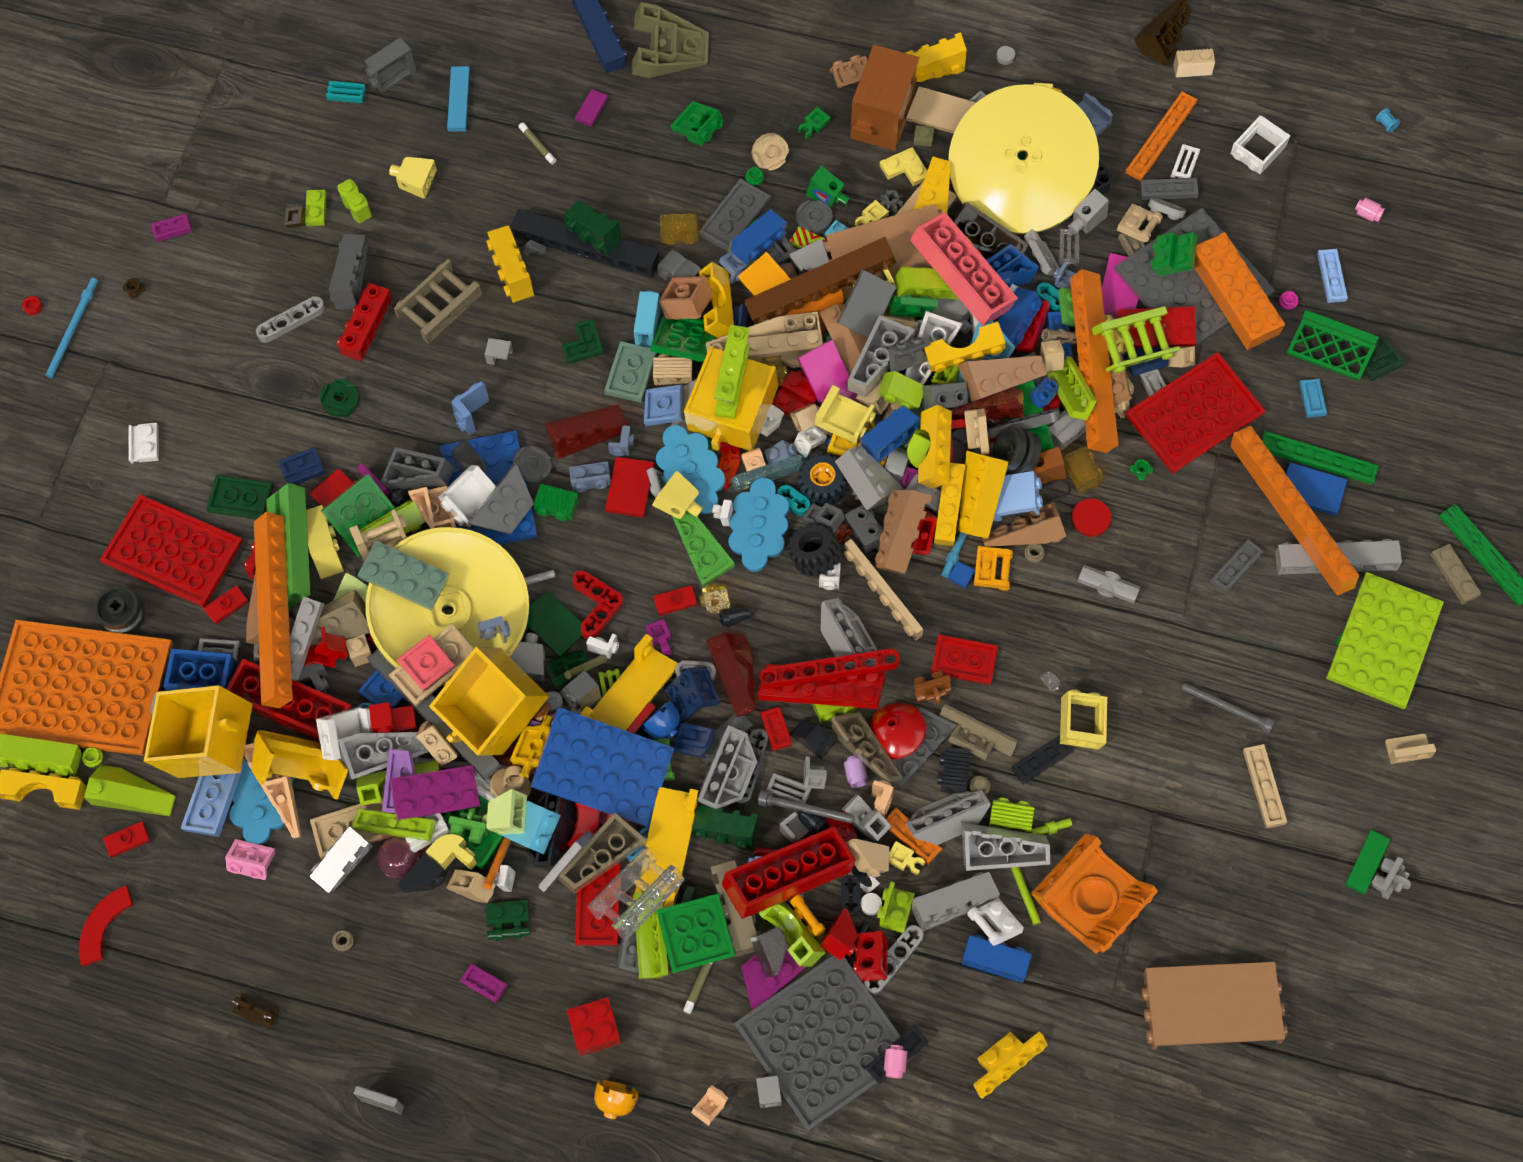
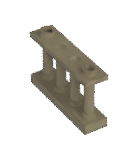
M449 259L438 265L428 278L406 298L400 300L394 308L399 320L406 314L422 328L420 331L423 340L428 344L482 295L478 283L474 281L471 285H466L452 273L453 268ZM447 278L463 292L454 298L438 284ZM430 291H435L449 305L443 310L438 309L425 298ZM420 302L435 315V318L430 322H426L411 309Z

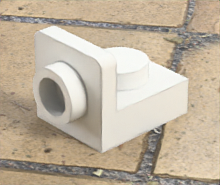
M813 426L805 431H800L793 445L806 458L813 448L826 441L827 436L816 426Z
M841 563L834 565V569L832 571L828 570L827 574H820L819 587H823L826 590L839 588Z
M612 634L608 643L600 637L593 638L589 636L586 645L588 651L600 656L605 655L610 659L612 653L615 654L617 652L619 642L616 634Z

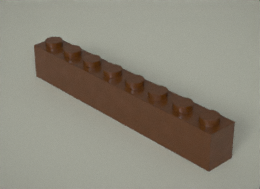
M883 237L744 301L753 322L759 324L779 316H785L791 310L801 309L811 301H819L823 296L829 293L834 294L842 287L854 285L861 270L875 275L876 272L882 269H890L897 262L886 237Z

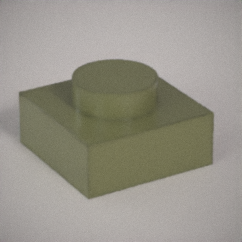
M916 125L914 145L932 147L934 127Z

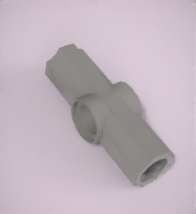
M1087 565L1083 566L1077 581L1097 589L1098 593L1103 596H1115L1133 604L1140 590V586L1122 580L1114 572H1102Z

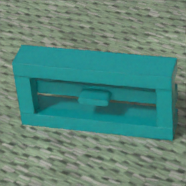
M329 81L326 98L332 101L363 103L366 86L360 83Z

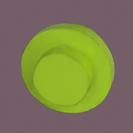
M93 747L86 749L82 755L83 763L92 768L99 766L103 761L102 751Z

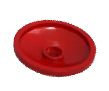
M897 702L885 705L877 710L868 722L869 727L891 760L902 759L914 753L922 745L926 736V722L922 713L916 707L907 703Z

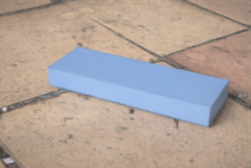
M1318 250L1317 255L1327 303L1347 301L1348 297L1338 250Z

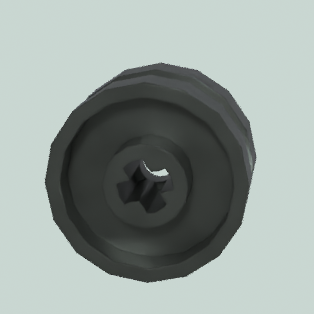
M1005 427L997 435L993 447V458L1008 461L1007 470L1016 473L1032 471L1037 465L1041 453L1039 436L1034 432L1021 430L1016 427Z
M125 586L109 587L102 591L95 601V616L107 632L131 635L144 623V606L134 592Z

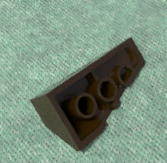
M1186 0L1173 1L1140 31L1134 40L1142 55L1165 66L1171 62L1177 52V42L1181 41L1182 38L1180 35L1181 30L1186 26L1191 11Z
M968 202L963 203L952 220L962 233L971 240L976 249L996 254L1009 244H1012L1020 252L1024 253L1029 246L1028 243Z

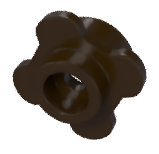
M132 278L125 282L122 289L129 294L130 298L134 299L140 292L145 291V286L141 285L137 278Z

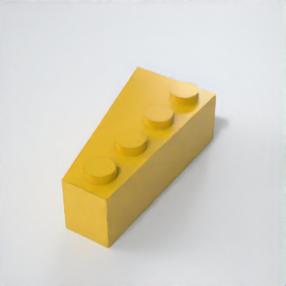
M961 32L955 34V38L950 40L946 38L941 39L939 44L931 47L927 44L922 46L917 52L912 50L905 52L920 57L917 64L916 82L959 74L965 71L967 50Z
M932 157L913 210L936 204L938 210L942 209V213L945 212L947 214L951 161Z
M509 225L487 232L489 240H486L489 251L493 250L494 255H492L494 265H499L500 270L497 272L501 282L505 281L506 285L503 288L506 296H510L513 303L534 296L529 273L526 270L524 261H522L520 251L517 248Z
M966 451L958 531L973 536L989 538L1008 461Z

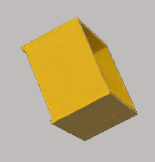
M710 346L684 409L688 431L712 438V448L717 451L720 449L721 442L752 451L778 389L776 367L748 359L735 420L715 416L718 400L714 399L724 351Z
M475 647L429 707L453 730L452 734H449L446 738L449 742L456 743L463 740L478 756L503 755L550 696L502 648Z
M221 686L157 692L144 762L177 778L241 773L252 703Z

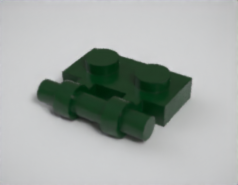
M528 900L486 904L487 926H495L494 931H487L488 940L496 939V941H501L503 938L515 937V939H521L522 936H530V927L522 928L521 924L530 923ZM514 924V929L503 930V925Z

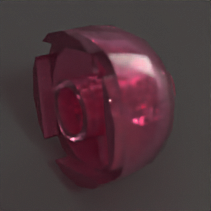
M395 836L389 838L381 844L378 850L377 861L379 868L389 878L403 879L420 860L419 852L411 851V845L407 843L404 837Z

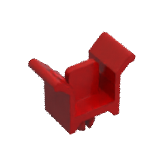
M323 626L321 627L322 642H319L317 646H310L305 665L309 666L310 664L317 663L335 668V662L338 658L343 660L348 657L349 652L346 649V639L327 633Z

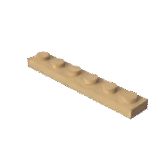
M852 539L847 541L844 549L845 557L850 562H854L856 570L861 576L866 577L869 587L872 591H877L884 606H889L895 620L901 621L906 634L909 637L912 636L915 640L921 638L923 628Z

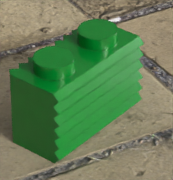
M540 484L533 506L536 513L540 516L547 517L551 515L555 516L559 521H572L579 503V497L576 492Z

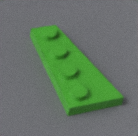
M688 511L681 519L672 516L702 588L735 567L733 560L698 517L696 518Z

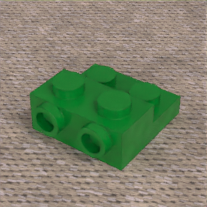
M692 101L673 122L671 128L674 132L685 135L688 141L702 146L705 142L711 140L712 133L722 127L724 120L719 110Z
M1172 232L1157 236L1156 242L1153 243L1155 256L1150 262L1151 268L1160 276L1194 269L1198 235L1191 232L1177 236Z
M895 294L888 303V316L923 318L926 311L931 313L938 307L937 299H931L929 296L912 298V295L898 297V294Z

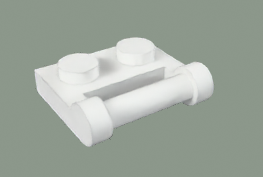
M999 898L979 908L973 907L967 914L986 933L993 946L1023 932V926ZM983 916H985V918L991 923V925L996 929L997 932H995L992 929V927L987 923Z

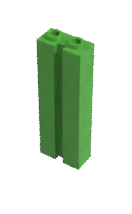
M287 483L279 492H275L266 499L267 512L284 516L288 610L301 602L303 597L310 595L305 488L294 483Z

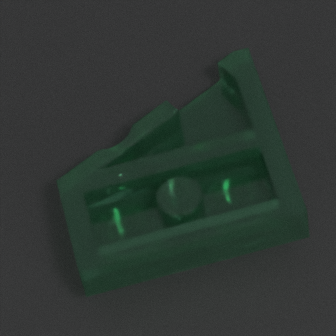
M1382 336L1364 374L1372 382L1403 367L1405 361L1388 340Z

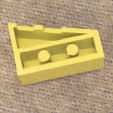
M322 505L306 510L308 547L321 579L344 572L338 554L340 548L337 539L333 538L336 536L333 526L329 525L330 522L321 512L323 509Z

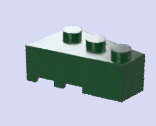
M578 200L563 214L565 227L569 231L577 233L584 242H589L597 252H602L607 256L622 241L619 221L616 219L610 221L605 213L599 215L594 212L595 208Z
M698 805L692 824V834L703 840L707 838L715 839L716 843L727 845V843L734 844L736 848L741 850L753 849L759 828L758 814L752 813L751 817L741 816L740 811L734 810L732 814L724 812L722 808L714 809L709 806Z

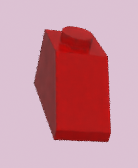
M924 509L923 511H926L924 520L920 519L917 529L920 532L918 538L912 542V554L929 555L938 518L930 510Z
M846 908L834 919L820 944L823 949L840 961L846 954L850 956L857 946L854 942L858 935L849 911Z

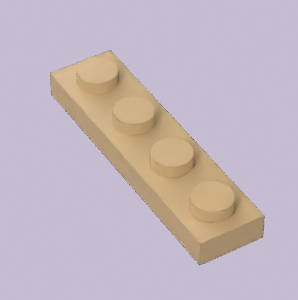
M1265 745L1244 748V757L1265 828L1286 825L1287 819Z

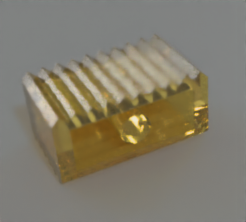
M696 213L660 215L661 243L673 245L676 242L692 244L699 241L698 215Z
M1085 446L1063 455L1064 466L1079 494L1101 485L1103 472L1100 467L1095 466L1094 456Z

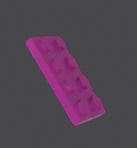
M473 765L390 779L397 821L480 807Z

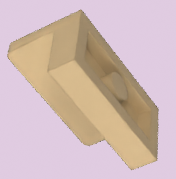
M1426 734L1387 739L1385 741L1391 764L1431 758L1436 752L1435 745L1428 744Z

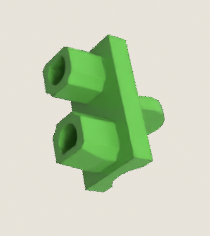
M470 808L468 813L461 812L460 818L450 816L448 821L451 826L450 834L462 837L464 831H469V841L472 843L480 844L484 835H488L489 830L486 827V823L481 822L482 816L476 815L475 808Z

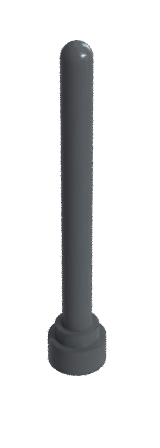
M1187 683L1181 685L1183 691L1259 725L1263 732L1270 734L1276 719L1269 716L1268 718L1264 716L1263 718Z
M761 790L759 794L758 805L768 808V806L776 805L844 822L853 823L855 821L854 815L778 798L771 791Z

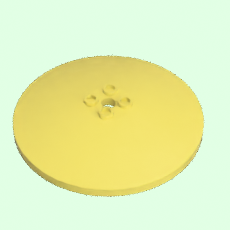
M1024 84L1005 87L979 100L959 122L949 149V161H951L950 177L954 190L962 204L968 202L1013 234H1027L1031 229L1037 232L1045 231L1070 218L1077 206L1090 194L1099 168L1097 137L1090 120L1083 110L1064 94L1038 85ZM1021 151L1027 152V159L1019 160L1017 157L1018 153Z
M453 527L434 528L418 532L393 547L449 573V578L432 611L369 583L366 594V617L369 631L380 653L391 665L398 668L400 664L397 659L429 634L434 639L452 623L474 648H502L511 657L520 644L526 630L529 615V595L520 568L504 548L480 533ZM444 606H452L454 609L453 613L450 615L444 614L442 612ZM502 616L503 621H508L510 636L507 639V643L503 644L500 633L495 638L489 640L479 638V622Z

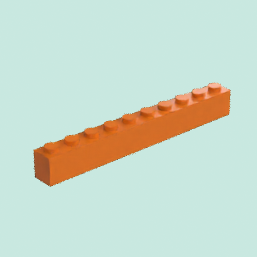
M1081 269L1070 278L1079 370L1097 401L1088 420H1084L1087 447L1091 450L1107 453L1118 446L1111 371L1106 373L1105 370L1110 367L1108 345L1105 336L1102 337V334L1094 336L1092 331L1093 327L1105 322L1100 274Z
M1249 426L1235 432L1230 447L1338 596L1354 589L1359 574L1254 429Z
M265 512L254 521L261 705L281 708L293 700L284 516Z

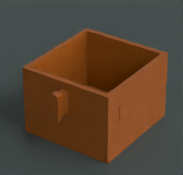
M873 45L852 100L850 139L896 151L907 121L906 117L916 95L914 93L916 71L920 57Z

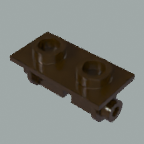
M241 993L239 998L235 997L232 1003L235 1005L232 1013L268 1029L271 1028L279 1012V1009Z

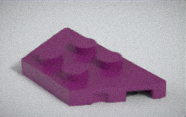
M773 939L741 966L752 1010L779 993L808 968L798 965L788 952L789 945Z

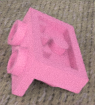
M235 839L225 857L227 871L266 880L268 877L267 868L275 855V848Z

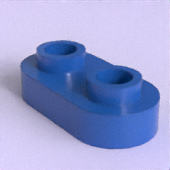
M1050 378L1040 381L1030 395L1033 404L1038 408L1048 405L1058 392L1057 383Z

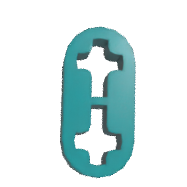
M1040 283L1036 288L1040 299L1049 301L1052 311H1061L1060 304L1056 305V302H1059L1058 290L1049 283ZM1041 291H1048V293L1041 294Z
M789 485L781 486L777 494L783 496V493H790V498L785 497L789 503V510L798 516H804L810 508V501ZM798 504H805V509H798Z

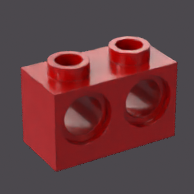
M883 931L858 933V939L855 942V945H857L855 948L857 961H854L855 973L859 975L862 982L887 979L888 939Z

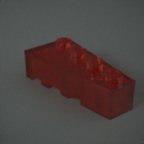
M619 404L544 424L548 442L556 460L621 435L622 426H628Z

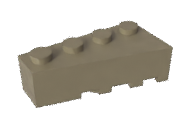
M355 589L323 606L310 646H317L319 642H322L321 627L323 626L327 633L341 636L345 639L370 633L366 617V604ZM295 621L289 623V634H290V635H291V632H292V629H293V626H294Z

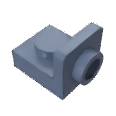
M732 252L722 256L719 260V263L731 274L730 284L736 281L740 282L738 276L749 266Z

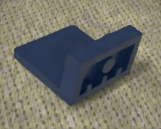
M707 667L687 668L666 687L671 702L679 711L680 723L685 722L701 707H712L721 703Z

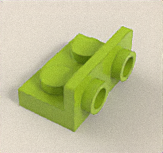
M890 882L889 888H885L882 900L885 901L884 906H879L877 918L880 919L879 927L904 933L915 893L894 888L895 882Z

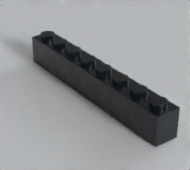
M518 209L510 228L514 238L528 242L531 240L555 250L651 278L660 260L659 250L655 247L641 245L636 241L624 239L606 256L602 252H597L589 242L581 240L577 233L569 231L564 225V220H555L547 215L535 214L530 210Z

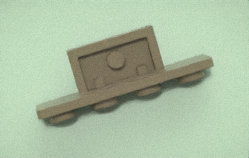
M947 704L941 710L939 717L957 725L949 738V742L963 749L971 750L970 753L984 760L992 748L1012 756L1018 743L1016 739Z

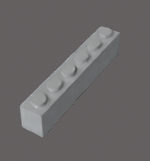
M1383 539L1381 541L1363 540L1361 542H1352L1345 540L1336 543L1356 572L1396 571L1402 564L1399 541ZM1286 542L1278 545L1275 551L1278 575L1321 573L1301 544Z

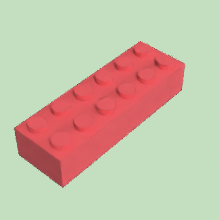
M945 212L916 229L910 241L982 326H985L1011 309L1018 297Z

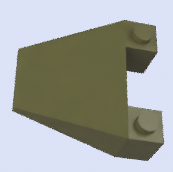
M640 2L634 16V29L651 33L650 50L638 47L632 59V75L652 78L707 65L709 32L657 5Z

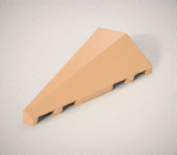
M447 486L430 490L424 487L408 491L430 529L456 528V523L453 520L454 515L450 511L447 512L443 509L438 498L448 488Z
M254 743L245 745L244 757L251 769ZM273 773L272 777L266 778L264 785H260L274 808H276L292 838H301L291 777Z

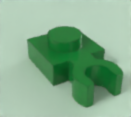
M816 107L805 117V123L798 127V132L801 133L807 130L805 138L808 139L812 136L813 130L820 132L830 122L831 117Z

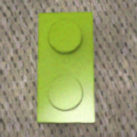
M307 190L306 226L325 225L327 195L325 190Z

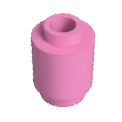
M1365 197L1364 200H1359L1355 210L1358 211L1357 215L1372 222H1379L1385 208L1381 207V204Z
M890 1045V1049H886L884 1062L886 1077L903 1078V1073H906L907 1051L903 1050V1046Z

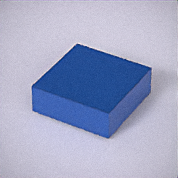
M957 561L948 580L966 589L975 570Z

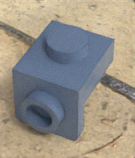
M1063 263L1061 268L1058 267L1053 276L1055 278L1054 286L1060 289L1062 287L1071 289L1070 278L1076 274L1067 270L1066 263Z
M622 426L620 443L609 442L610 454L617 457L629 456L630 445H634V434L631 433L630 426Z
M784 440L764 450L769 467L772 469L789 460L794 463L798 461L796 447Z

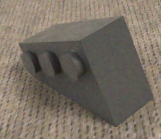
M395 447L381 483L390 491L448 486L454 467L445 458Z
M585 670L559 692L561 697L572 707L570 710L577 714H580L586 706L593 710L601 700L598 684Z

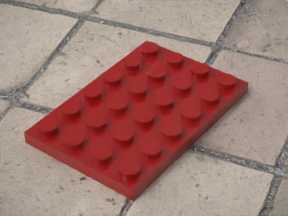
M1217 352L1128 410L1125 416L1173 475L1232 436L1235 432L1262 416L1266 410Z
M139 495L100 558V561L107 566L204 608L241 547L243 540L238 536Z

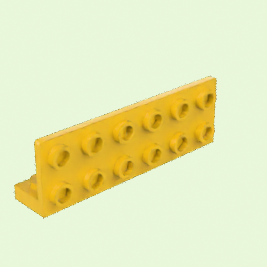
M646 634L634 648L635 659L594 709L592 710L586 706L580 715L626 731L645 706L652 701L673 675L678 663L655 650L653 638Z
M660 787L657 792L635 893L662 890L663 908L676 905L692 832V824L698 805V790L690 789V792L687 793Z

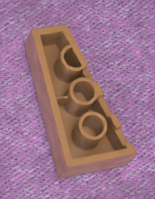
M1041 356L967 361L958 365L963 380L967 384V391L971 402L1048 374Z
M892 490L888 499V511L884 517L885 524L883 533L880 536V547L875 558V568L892 573L905 574L913 552L911 545L918 538L920 531H918L917 527L920 519L924 520L926 511L923 510L926 502L930 503L931 495L915 490Z

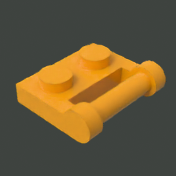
M978 546L974 586L1009 590L1010 560L1013 558V551ZM997 557L1003 558L1001 580L995 579Z
M800 894L795 896L790 901L794 907L793 911L800 920L803 919L807 925L806 928L819 941L825 937L826 928L822 923L818 922L806 906L803 897Z

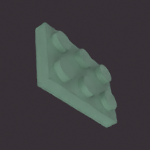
M620 341L604 390L605 395L642 403L653 369V357H656L657 353L650 352L651 348Z

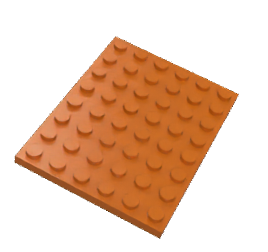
M16 620L0 673V734L75 744L79 748L88 749L93 747L102 751L144 756L152 720L150 710L154 694L161 692L173 645L172 640Z

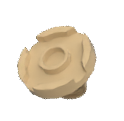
M776 133L762 135L755 141L752 147V157L755 163L760 168L774 170L782 166L789 153L788 144L782 136Z
M511 766L497 771L492 776L489 789L491 795H495V797L513 789L527 795L528 799L531 784L528 778L520 775L522 772L521 767Z

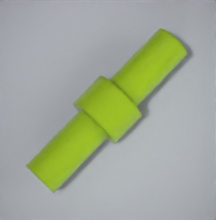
M1070 818L1058 822L1050 821L1045 823L1044 826L1032 829L1031 834L1044 835L1048 833V835L1057 833L1060 829L1072 826V821Z

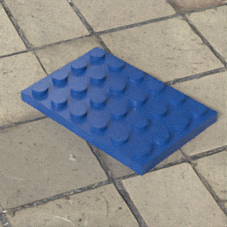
M517 431L440 446L442 458H445L454 467L447 487L471 465L478 466L492 483L497 486L513 465L515 454L520 449ZM532 507L511 534H504L499 531L472 525L470 527H461L456 523V528L480 533L499 545L537 537Z
M557 707L530 787L610 815L616 813L622 819L649 827L657 792L662 787L674 748Z

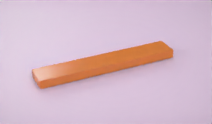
M1183 91L1179 94L1126 169V174L1139 181L1144 179L1197 104L1198 99Z

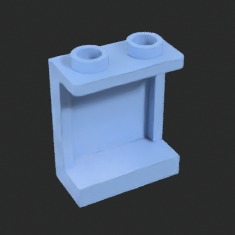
M1034 471L1006 475L1004 477L993 519L994 522L1002 521V516L1029 511H1034L1036 515L1041 514L1040 507H1043V500L1041 495H1039V489H1042L1040 477H1037Z

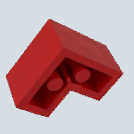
M389 702L369 706L371 728L374 733L419 731L416 711L413 705L392 709Z

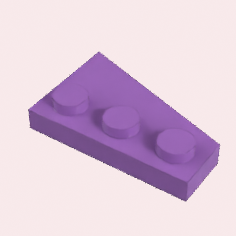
M389 749L382 812L395 813L390 779L416 775L412 751Z

